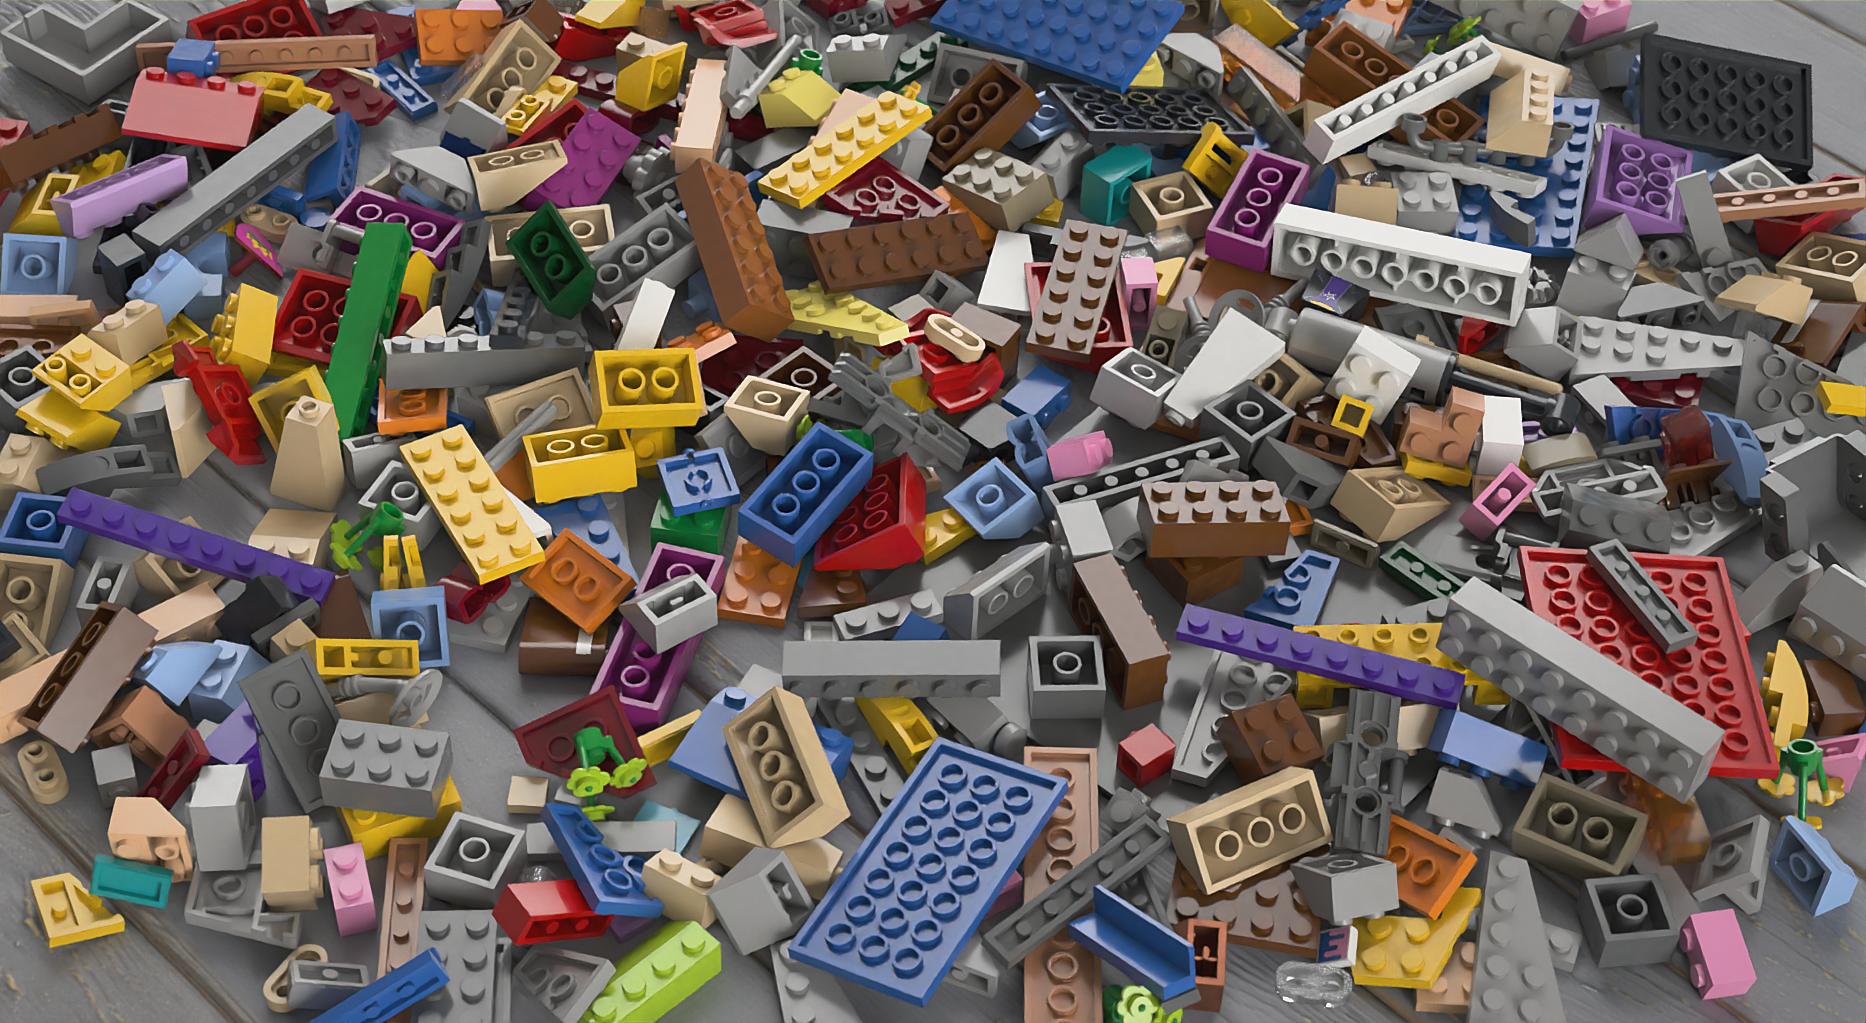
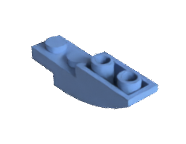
M1697 410L1692 421L1701 431L1702 437L1707 439L1716 449L1715 452L1720 456L1718 462L1732 461V464L1722 473L1724 481L1733 487L1743 503L1753 507L1761 505L1759 479L1766 476L1765 469L1769 466L1761 445L1751 428L1744 420L1727 418L1723 414Z

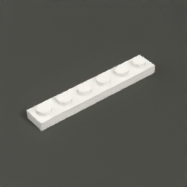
M1378 140L1369 145L1367 151V158L1376 159L1380 165H1402L1405 170L1410 172H1421L1422 170L1427 172H1450L1451 177L1460 179L1462 184L1476 185L1479 183L1488 185L1489 190L1498 192L1514 191L1517 196L1522 198H1534V196L1546 190L1548 179L1546 177L1480 162L1472 164L1463 163L1458 160V157L1450 155L1447 156V161L1435 162L1429 159V153L1419 152L1413 147L1389 141Z

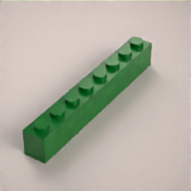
M367 222L364 235H361L359 239L360 251L357 261L352 266L353 278L351 286L345 293V309L343 315H340L338 319L339 332L336 342L331 346L329 370L325 371L323 382L331 396L340 426L338 437L342 459H345L342 440L365 435L381 371L382 340L389 339L413 240L404 223Z

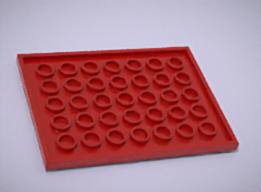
M1532 546L1519 547L1517 560L1528 610L1726 731L1707 776L1777 779L1780 766L1723 557L1629 552L1699 634L1694 645L1666 654L1586 559L1587 550ZM1550 720L1560 768L1631 772Z

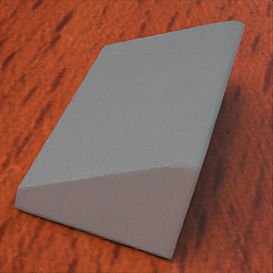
M289 960L287 980L288 1007L318 1010L333 1008L370 985L367 966Z

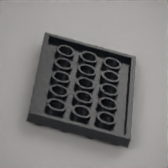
M1645 32L1640 38L1639 135H1641V138L1660 141L1679 148L1742 160L1759 153L1773 166L1809 172L1813 167L1812 65Z
M1047 84L1045 95L1083 136L1086 142L1091 145L1101 146L1104 143H1116L1121 146H1131L1132 143H1143L1151 147H1157L1160 144L1186 147L1187 144L1198 143L1202 137L1203 127L1209 122H1215L1221 128V133L1238 148H1241L1242 145H1254L1256 134L1208 88L1128 86L1125 92L1120 94L1097 85Z

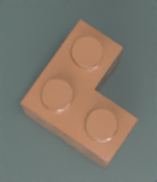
M1452 386L1442 415L1410 405L1399 434V451L1464 469L1485 414L1484 395Z
M144 685L113 700V705L109 712L103 718H98L91 727L90 731H92L90 739L101 749L129 743L130 751L155 772L185 730L192 728L183 716L176 714L163 702L162 697L156 691Z

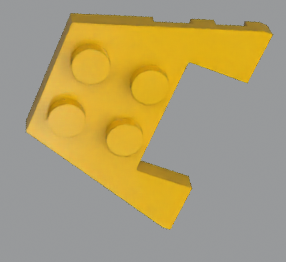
M182 313L177 314L165 326L168 340L141 359L143 360L135 362L130 366L132 389L140 388L173 368V344L180 341H188L190 346L209 347L208 334Z
M1458 887L1442 910V917L1435 921L1430 918L1385 915L1380 918H1364L1362 916L1352 918L1353 922L1348 925H1352L1358 930L1355 965L1351 966L1354 983L1359 985L1432 989L1453 953L1452 947L1459 934H1463L1469 925L1471 913L1474 908L1478 909L1481 904V889Z

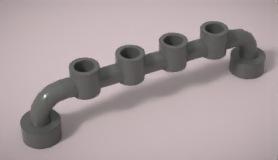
M1404 114L1401 129L1407 132V140L1410 146L1416 151L1429 153V159L1432 161L1445 162L1447 161L1448 154H1459V161L1472 164L1476 162L1477 155L1488 156L1487 161L1491 164L1503 165L1506 162V157H1517V163L1522 166H1534L1536 158H1549L1557 154L1562 149L1564 142L1572 139L1574 125L1569 122L1553 121L1550 138L1553 140L1548 145L1546 157L1485 149L1486 144L1472 140L1449 142L1444 139H1432V141H1424L1420 139L1419 133L1425 132L1427 118L1420 114Z

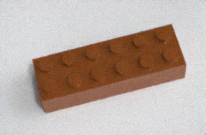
M1343 20L1313 47L1302 72L1333 93L1337 98L1345 103H1349L1414 69ZM1451 98L1420 114L1427 118L1425 132L1419 133V137L1424 141H1432V139H1444L1449 142L1474 141L1486 120L1455 98ZM1402 124L1386 132L1402 144L1410 146L1407 140V132L1401 129ZM1448 154L1450 156L1459 157V154Z
M699 157L675 179V183L723 326L770 343L793 323L795 319L791 310L790 300L786 296L782 285V277L778 273L773 259V252L769 248L765 237V229L760 223L756 204L752 200L748 189V181L739 172H733L721 167L718 163H712Z

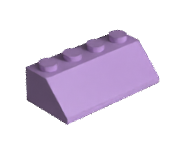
M162 154L50 199L63 234L72 237L76 236V239H83L95 233L94 228L105 225L106 228L122 223V217L133 213V215H137L142 203L155 204L161 201L162 204H165V201L175 200L179 197V193L188 190L187 160L185 156Z

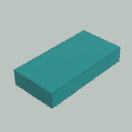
M97 854L94 861L89 894L166 909L174 870Z

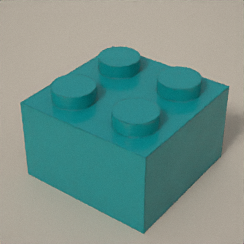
M1117 144L1094 160L1087 162L1083 166L1079 213L1097 225L1111 227L1129 216L1131 183L1150 179L1152 157L1133 144L1131 146Z

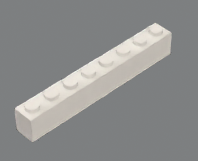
M1481 35L1315 119L1303 145L1323 165L1402 124L1404 114H1422L1489 79L1502 54Z

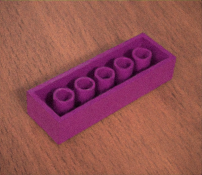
M658 542L633 598L677 576L698 574L717 595L718 603L725 582V557ZM624 617L590 694L613 684L635 733L644 735L666 725L705 631L656 654Z

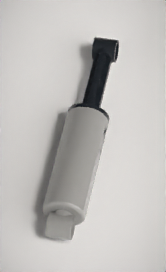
M1280 306L1271 310L1264 329L1286 342L1285 351L1288 349L1287 354L1302 366L1333 376L1360 332L1367 325L1308 307L1304 308L1298 316L1293 310ZM1367 326L1421 359L1411 380L1399 397L1425 405L1443 407L1452 386L1485 396L1520 398L1522 418L1539 422L1540 428L1547 436L1552 437L1573 432L1581 410L1579 401L1573 396L1557 393L1546 399L1456 371L1459 361L1458 353Z

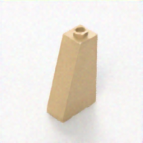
M1468 36L1466 43L1475 39L1476 37ZM1490 42L1502 54L1491 75L1509 80L1525 69L1541 68L1549 71V73H1555V95L1561 96L1563 91H1568L1572 81V75H1569L1571 68Z
M303 395L285 418L270 492L272 495L325 512H332L347 491L334 404Z
M726 793L705 825L699 851L700 856L709 857L711 860L714 859L716 862L734 868L755 847L784 850L808 895L818 900L823 899L844 869L840 867L843 851L820 837L776 848L768 847L751 803L730 793Z

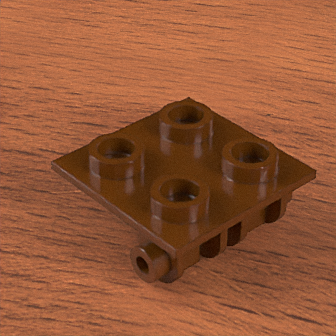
M1708 459L1700 462L1697 466L1687 467V464L1682 463L1669 467L1667 473L1660 478L1668 493L1656 504L1665 506L1667 511L1679 509L1682 503L1693 501L1696 505L1711 501L1712 496L1720 494L1719 488L1714 487L1712 482L1732 464V461L1718 462V459Z

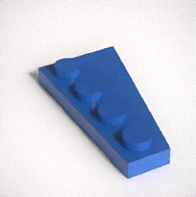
M555 803L544 804L540 816L593 913L651 918L660 917L665 906L658 898L650 899L644 892L646 884L638 875L630 876L622 867L624 862L622 856L616 850H612L601 843L604 836L578 806Z

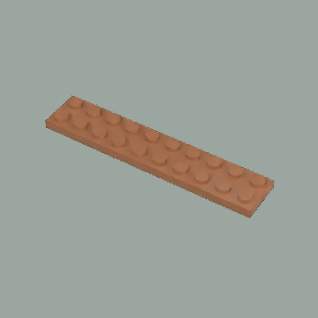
M1024 746V766L1066 779L1069 790L1023 858V906L1099 849L1097 748ZM1094 905L1087 909L1085 912H1083L1081 915H1079L1076 919L1093 913ZM1068 925L1024 957V1023H1103L1101 958L1069 937Z

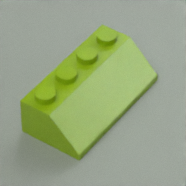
M669 921L612 964L616 972L607 982L605 989L596 996L577 1023L656 1022L722 971L721 943L696 921Z

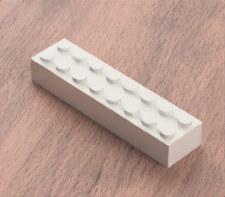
M1286 203L1274 222L1271 275L1300 280L1302 277H1305L1310 281L1314 270L1317 268L1370 290L1369 296L1401 303H1410L1415 306L1515 327L1525 306L1531 254Z

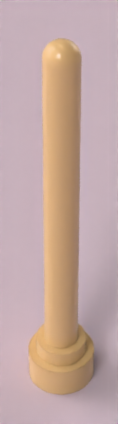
M1417 334L1415 341L1432 346L1435 343L1429 341V337ZM1458 353L1459 361L1457 366L1551 395L1563 392V386L1559 383Z

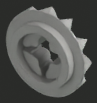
M1535 266L1529 269L1525 302L1540 304L1552 300L1558 289L1555 276L1547 274V269L1538 270ZM1530 281L1536 282L1535 288H1532Z

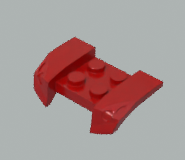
M730 0L691 13L680 5L673 6L678 15L682 30L700 31L703 44L707 46L730 47L734 43L738 48H745L778 38L777 32L768 28L763 9L747 0Z
M925 308L904 321V323L908 324L910 337L884 346L872 345L883 356L899 354L903 351L902 348L904 346L914 343L917 346L923 372L920 374V377L931 384L926 395L947 415L972 409L982 404L998 391L1004 376L1002 366L995 352L990 353L980 364L976 361L963 362L941 345H936L929 341L924 333V326L928 317L932 314L952 317V314L934 308Z
M180 341L173 344L174 372L179 377L190 378L193 390L199 396L207 412L208 420L214 426V428L206 433L209 441L237 466L264 464L267 459L256 439L257 436L262 434L260 430L262 425L248 400L253 393L239 365H219L210 347L190 346L188 341Z

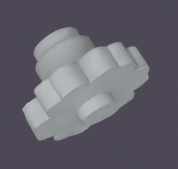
M660 147L658 150L651 149L645 156H631L626 161L623 169L624 177L628 179V182L632 184V189L635 190L633 194L634 201L635 197L677 175L675 173V161H670V150L664 147Z

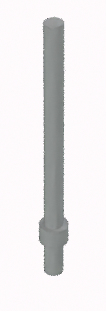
M792 36L751 86L737 96L735 105L730 110V115L733 118H740L745 111H749L755 105L756 97L800 46L801 38L799 36Z

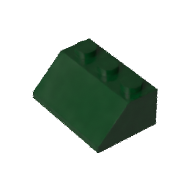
M547 200L505 244L548 312L572 320L593 299L596 269L553 202Z

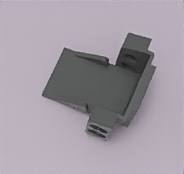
M1856 430L1848 435L1835 433L1827 438L1818 436L1770 460V466L1765 469L1766 476L1759 479L1765 554L1777 562L1795 552L1803 550L1821 564L1825 572L1831 565L1837 564L1866 583V435Z

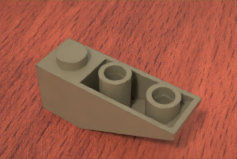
M1156 304L1141 353L1174 370L1175 356L1183 345L1188 328V312Z

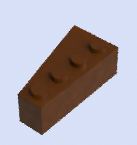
M108 103L97 106L96 109L87 115L83 112L58 126L57 124L50 126L33 135V138L29 135L1 147L0 193L8 189L11 190L12 194L30 186L28 181L35 179L36 183H38L53 171L59 170L61 174L70 171L77 165L76 162L82 160L84 164L94 161L100 156L99 152L125 136L121 134V128Z

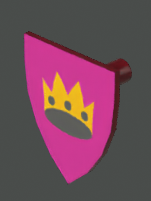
M241 223L237 225L234 231V239L241 244V257L228 268L230 274L237 278L258 259L279 279H282V266L276 262L277 255L261 231L250 224Z

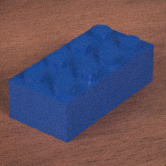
M817 421L738 510V535L794 568L872 478L874 454Z

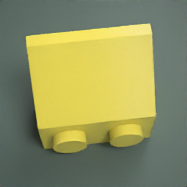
M790 68L783 71V75L780 78L767 84L768 87L758 95L766 128L817 126L823 117L827 118L830 115V108L834 99L841 97L838 91L814 71H800L799 68Z

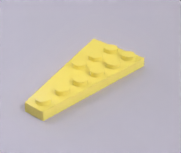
M819 280L809 283L808 288L799 291L796 289L785 291L786 296L790 300L791 310L795 319L786 329L820 335L823 333L822 330L830 332V337L839 339L844 336H853L854 342L875 346H884L910 337L908 324L848 292L825 295Z

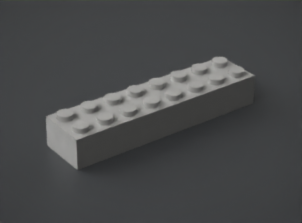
M1475 576L1449 600L1435 648L1683 804L1705 781L1726 732L1725 730Z

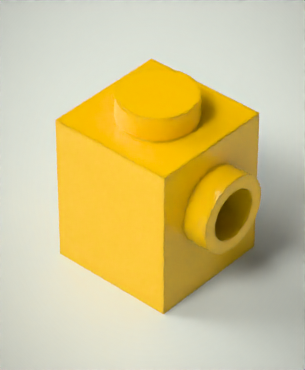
M1343 394L1331 426L1357 434L1360 438H1363L1375 407Z

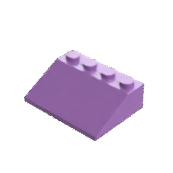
M1607 124L1594 152L1583 226L1593 228L1622 213H1626L1636 234L1682 233L1686 213L1675 179L1691 174L1693 152L1660 141L1641 138L1639 134Z

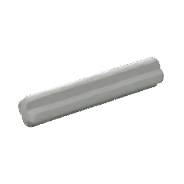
M550 401L543 402L483 456L493 473L499 470L523 448L522 436L539 434L558 417V408L555 404H552Z

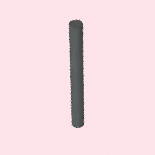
M1653 20L1562 50L1560 52L1561 59L1568 61L1641 37L1645 32L1658 31V24Z

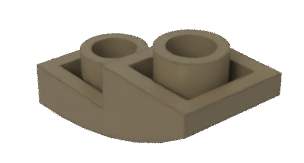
M1570 433L1544 438L1524 445L1522 450V456L1534 478L1543 475L1545 470L1598 459L1585 433Z

